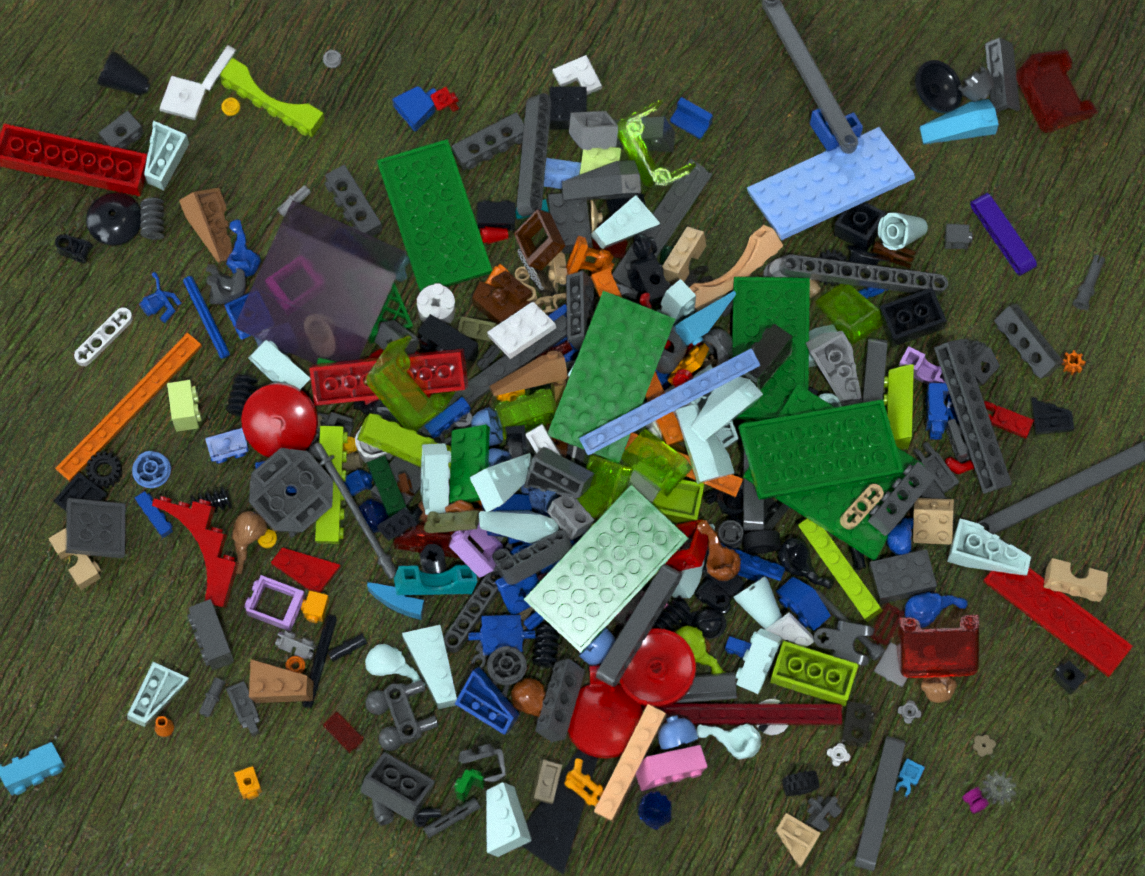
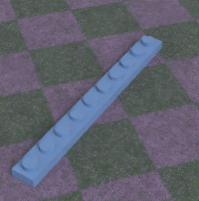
M751 348L580 437L579 440L587 455H590L759 367L760 364Z

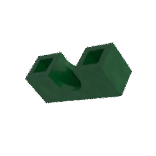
M385 455L367 462L369 472L378 489L388 517L406 507Z

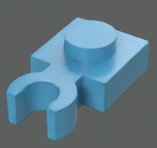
M906 759L898 776L903 781L897 784L895 792H898L900 787H905L907 790L905 797H907L911 792L910 784L917 785L925 767Z

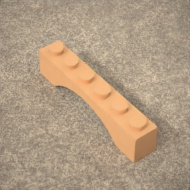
M763 225L753 233L739 261L723 276L709 282L694 283L689 287L696 295L694 314L734 290V277H749L766 260L778 253L783 244L773 228Z
M649 704L647 705L594 810L597 815L611 822L614 821L647 751L666 718L665 712Z

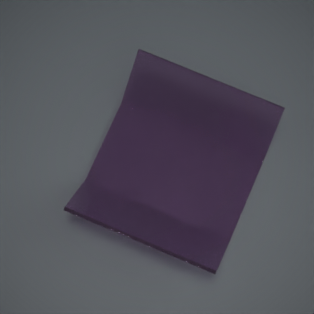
M292 201L234 328L262 341H272L278 348L313 364H317L318 357L337 362L359 360L406 252L298 202Z

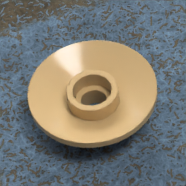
M593 199L590 200L589 207L591 233L597 229L598 224H602V213H598Z

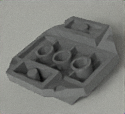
M280 448L251 473L249 504L274 532L303 533L332 507L333 479L319 466V463L308 451ZM286 488H294L296 495L288 496L285 492Z

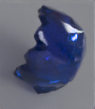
M368 499L359 506V509L372 532L379 533L380 531L377 526L387 519L388 515L382 503Z
M651 791L641 799L638 807V816L647 826L658 829L672 819L671 801H668L667 796H662L659 791Z

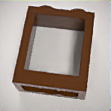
M537 209L514 232L528 266L541 271L566 246L551 214ZM544 227L548 239L536 250L531 238Z

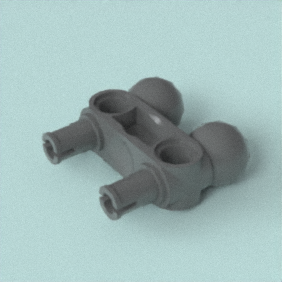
M422 679L408 685L402 683L391 684L383 691H372L366 697L365 705L371 714L381 715L390 708L396 727H385L381 730L378 737L379 744L384 750L395 751L402 743H414L422 737L423 732L439 727L435 715L418 722L410 705V696L426 690ZM394 692H401L398 699H391ZM407 728H414V732L411 735L406 736L404 734Z

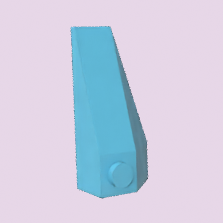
M989 99L969 102L920 126V132L924 145L996 134L999 124L995 107Z
M735 291L696 312L675 326L677 334L687 346L691 343L695 346L703 341L702 336L709 332L736 295Z

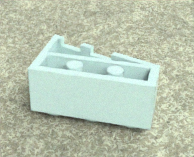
M153 662L132 704L127 719L146 727L188 683L189 678Z

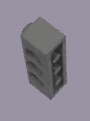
M516 112L452 145V153L463 171L472 169L481 161H488L495 154L507 151L510 146L516 143H523L524 123ZM504 133H510V134H511V135L508 136V137L503 136ZM489 141L495 142V144L488 145L486 143ZM476 149L479 152L473 154L470 151Z
M345 164L326 174L325 187L329 193L333 192L335 196L333 199L336 205L344 210L343 216L346 221H351L353 225L352 230L356 237L360 236L362 241H365L382 232L381 222ZM341 187L347 188L345 191H339ZM356 202V205L349 206L348 203ZM361 216L366 218L363 221L357 220V218Z
M584 271L566 276L567 340L578 351L582 346L594 315V283Z
M1018 304L1008 306L994 320L998 329L1008 337L1009 343L1020 352L1021 358L1028 362L1032 367L1033 373L1040 377V379L1049 377L1064 363ZM1015 324L1018 327V331H1016L1014 328ZM1026 339L1029 340V346L1026 343ZM1038 353L1041 355V361L1038 359Z
M917 462L914 466L910 464L903 472L905 474L903 479L898 478L892 485L893 491L891 493L888 491L881 498L883 503L880 506L876 505L870 512L872 516L868 522L884 536L894 529L936 477L920 462ZM908 481L912 482L914 487L910 486ZM897 494L902 496L903 501L898 498ZM886 508H889L892 514L888 513Z
M570 659L555 663L542 710L537 720L535 731L551 742L566 738L585 673V669Z

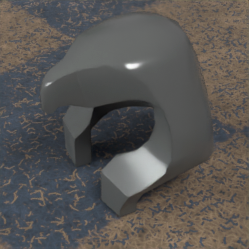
M207 265L206 271L212 274V276H208L206 279L207 284L211 286L210 304H226L244 296L247 281L245 272L242 269L236 268L237 272L231 278L222 274L216 265Z
M674 325L668 340L674 344L675 350L673 353H670L664 349L656 368L662 374L673 372L687 351V345L677 334Z

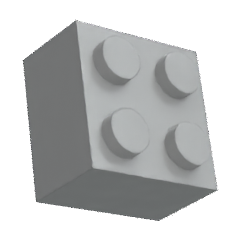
M606 111L571 113L569 134L581 149H609V147H616L618 125Z

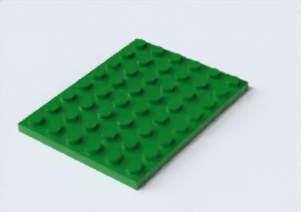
M797 384L777 418L835 407ZM897 447L903 470L910 464L914 466L917 462H920ZM748 467L743 478L754 484L750 467ZM902 473L774 498L874 561L886 542L888 534L884 536L868 522L872 516L870 512L856 527L850 530L845 529L841 525L840 517L871 484L879 485L883 489L884 496L888 491L890 493L893 491L892 485L898 478L903 479L905 474ZM908 481L910 486L914 487V484ZM876 491L871 493L868 497L869 500L875 496ZM897 494L898 498L903 501L902 496ZM880 500L876 505L880 506L883 501ZM858 502V509L866 511V505L863 502ZM886 508L887 512L892 514V511ZM853 513V514L848 518L847 522H848V523L852 522V519H853L856 515Z

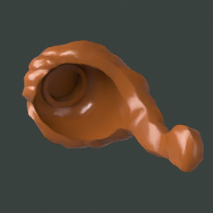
M707 520L701 521L698 524V531L702 534H707L709 540L707 573L719 581H728L740 571V555L732 549L723 547L719 542L717 532L711 528Z
M531 678L518 681L511 691L513 707L528 715L532 714L539 718L546 694L544 685L540 681Z

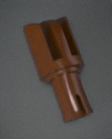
M878 241L875 242L872 251L873 253L890 258L891 261L889 262L910 269L912 264L909 262L914 260V257L911 255L916 254L915 250L906 247L898 251L889 250Z

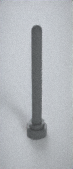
M815 590L825 607L838 620L851 622L820 590ZM866 636L857 637L868 649L869 656L874 661H877L885 653L886 650L881 645L873 644Z

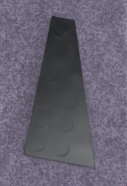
M581 750L576 752L559 776L553 803L541 802L526 824L532 841L521 846L562 875L565 872L585 804V799L580 797L571 788L566 787L564 782L568 772L574 770L575 759L583 760L581 773L584 776L587 774L591 776V780L598 761L597 757L590 756ZM585 786L583 789L588 793L589 788Z

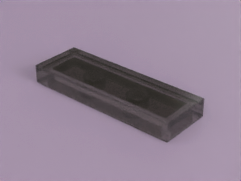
M520 248L517 253L539 294L552 297L556 291L544 269L541 271L528 266Z

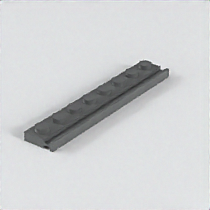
M691 158L653 212V216L660 222V225L641 233L647 237L654 238L657 245V252L654 253L656 257L712 176V173L707 172L704 167ZM633 243L612 273L614 280L618 284H622L629 289L632 286L628 279V270L631 269L635 262L640 261L634 253Z

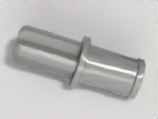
M303 186L293 196L289 195L288 199L277 208L278 212L285 218L293 209L300 206L299 203L311 193L310 190Z

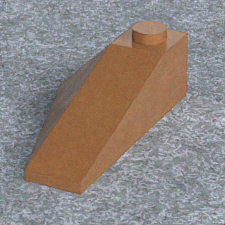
M220 188L195 191L180 199L179 202L186 219L218 263L227 261L229 254L232 253L231 239L227 236L226 228L229 227V224L225 220L224 214L227 210Z
M550 351L547 355L540 356L489 386L493 396L568 379L565 357L561 352Z

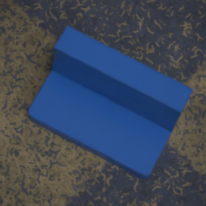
M681 97L677 103V110L670 119V123L696 138L702 139L712 124L713 115Z

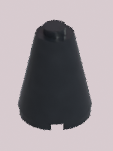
M112 52L104 65L103 72L101 71L97 84L140 96L143 93L147 94L151 86L148 83L149 79L118 53Z

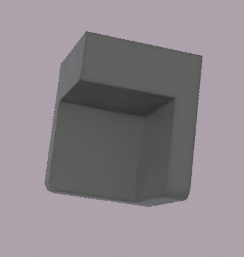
M331 412L326 426H342L345 432H348V436H350L354 427V421L352 418Z

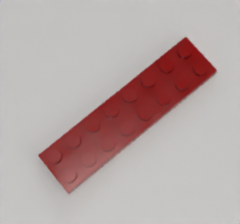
M1028 568L1026 576L991 571L983 581L986 585L1108 678L1133 647L1064 593L1045 588V579L1031 568Z

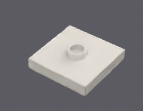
M171 76L160 111L196 120L207 89L203 88L202 84Z

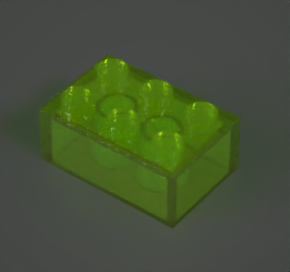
M540 389L529 396L521 395L514 401H503L495 407L496 421L503 440L506 439L505 427L525 425L526 433L541 424L547 426V423H552L557 410L550 389Z

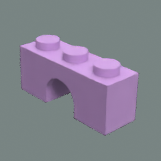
M908 346L899 363V367L914 364L913 378L927 385L929 383H946L940 366L929 363L925 359V354Z

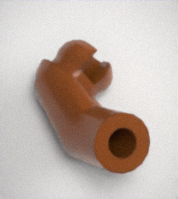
M458 500L445 507L446 513L475 510L472 504L463 500Z

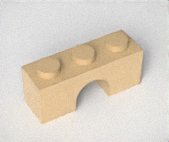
M686 227L663 264V275L670 284L674 285L680 279L684 282L688 277L691 258L698 260L706 247L703 231Z
M66 528L48 538L60 559L68 555L78 557L77 563L68 570L80 590L101 579L98 573L101 570L95 561H90L88 558L90 555L65 553Z
M1054 558L1051 559L1046 567L1045 588L1068 593L1071 596L1087 598L1090 601H1101L1107 589V572L1089 568L1083 579H1079L1071 573V563Z

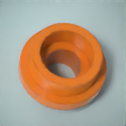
M292 656L286 661V670L301 674L305 670V662L299 656ZM298 663L299 667L297 669H293L292 665Z

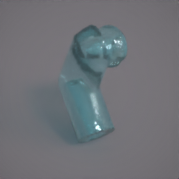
M403 255L393 267L394 277L399 282L407 278L405 267L410 263V260L406 255Z

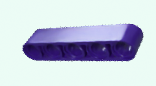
M985 193L970 202L973 212L1019 276L1037 267L1035 258L990 194Z

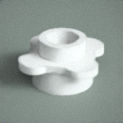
M839 743L833 749L830 748L827 751V755L833 761L832 764L836 767L840 766V763L850 760V754L847 753L844 744Z

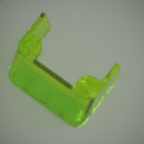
M662 100L621 119L617 123V137L631 161L635 160L642 183L650 188L665 186L690 174L696 167L694 162L673 173L666 167L657 168L640 135L645 130L642 117L656 111L663 103Z
M409 335L388 344L367 375V384L405 429L416 431L442 413L456 391L441 392L428 398L407 374L410 367V359L404 350L412 339Z

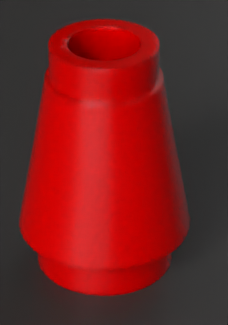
M489 226L481 228L480 235L483 243L488 245L508 239V229Z

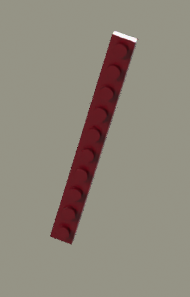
M671 704L665 707H656L666 713V718L678 715V718H686L694 725H842V704Z

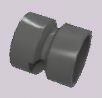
M733 520L723 522L718 530L719 542L738 550L743 540L742 526Z

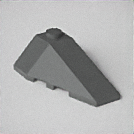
M635 160L615 161L562 181L563 201L633 198L635 195L638 197L641 193L640 174Z

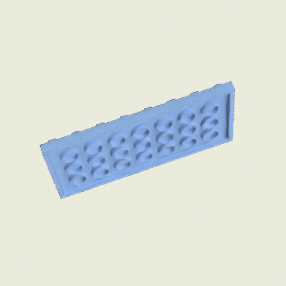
M879 127L858 137L857 149L851 154L844 153L841 147L838 146L834 150L825 151L747 187L749 195L781 240L915 179L913 171Z

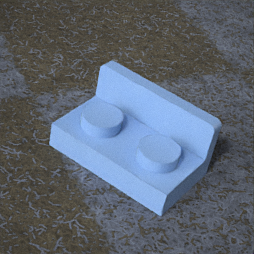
M546 158L544 187L562 189V181L580 175L581 163Z

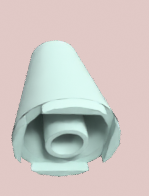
M891 212L880 219L878 236L882 238L884 247L889 250H899L925 235L928 226L923 218Z
M766 576L734 596L735 601L764 629H767L782 618Z

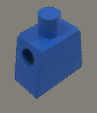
M417 86L393 98V107L414 132L435 113V104L431 98V94L437 92L434 88L425 93Z

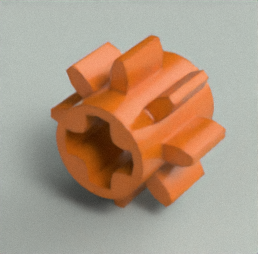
M1075 350L1071 354L1065 353V359H1062L1064 361L1062 365H1065L1063 371H1068L1071 375L1076 371L1081 373V366H1084L1086 361L1081 359L1083 354H1077Z

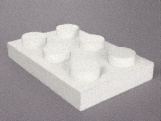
M531 302L488 331L487 334L511 359L556 329V325L534 302Z

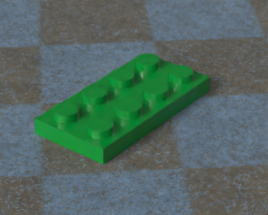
M488 425L452 430L449 497L451 504L458 500L466 502L480 501L470 477L489 467L490 427Z

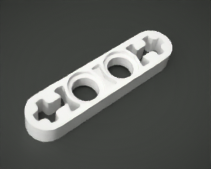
M119 308L75 351L74 357L80 366L89 365L131 324L133 318L130 310ZM120 315H126L127 319H121ZM108 326L115 327V332L109 335L105 333V329ZM96 339L102 341V345L98 348L92 346V342ZM80 354H86L87 359H81Z

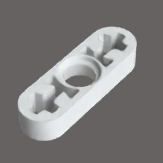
M229 45L225 48L201 85L208 91L211 90L219 78V74L233 57L236 49Z

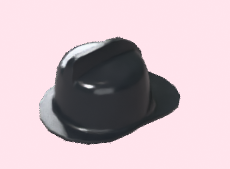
M848 245V248L851 250L849 258L851 263L876 266L880 260L891 261L886 256L866 252L856 246Z
M743 482L736 497L721 491L718 493L717 503L721 508L722 514L736 517L743 513Z
M713 609L691 612L693 616L689 617L686 615L687 622L681 621L680 623L681 627H697L702 631L705 640L720 637L726 629L724 615L719 614Z

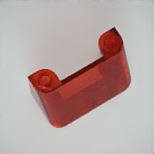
M1067 49L1033 54L1018 69L1016 74L1017 82L1041 131L1044 133L1054 132L1087 120L1097 113L1092 101L1084 100L1080 102L1067 75L1072 65V59Z
M966 615L960 619V628L921 629L919 621L915 618H899L897 652L901 674L907 678L971 676L976 674L979 668V616Z

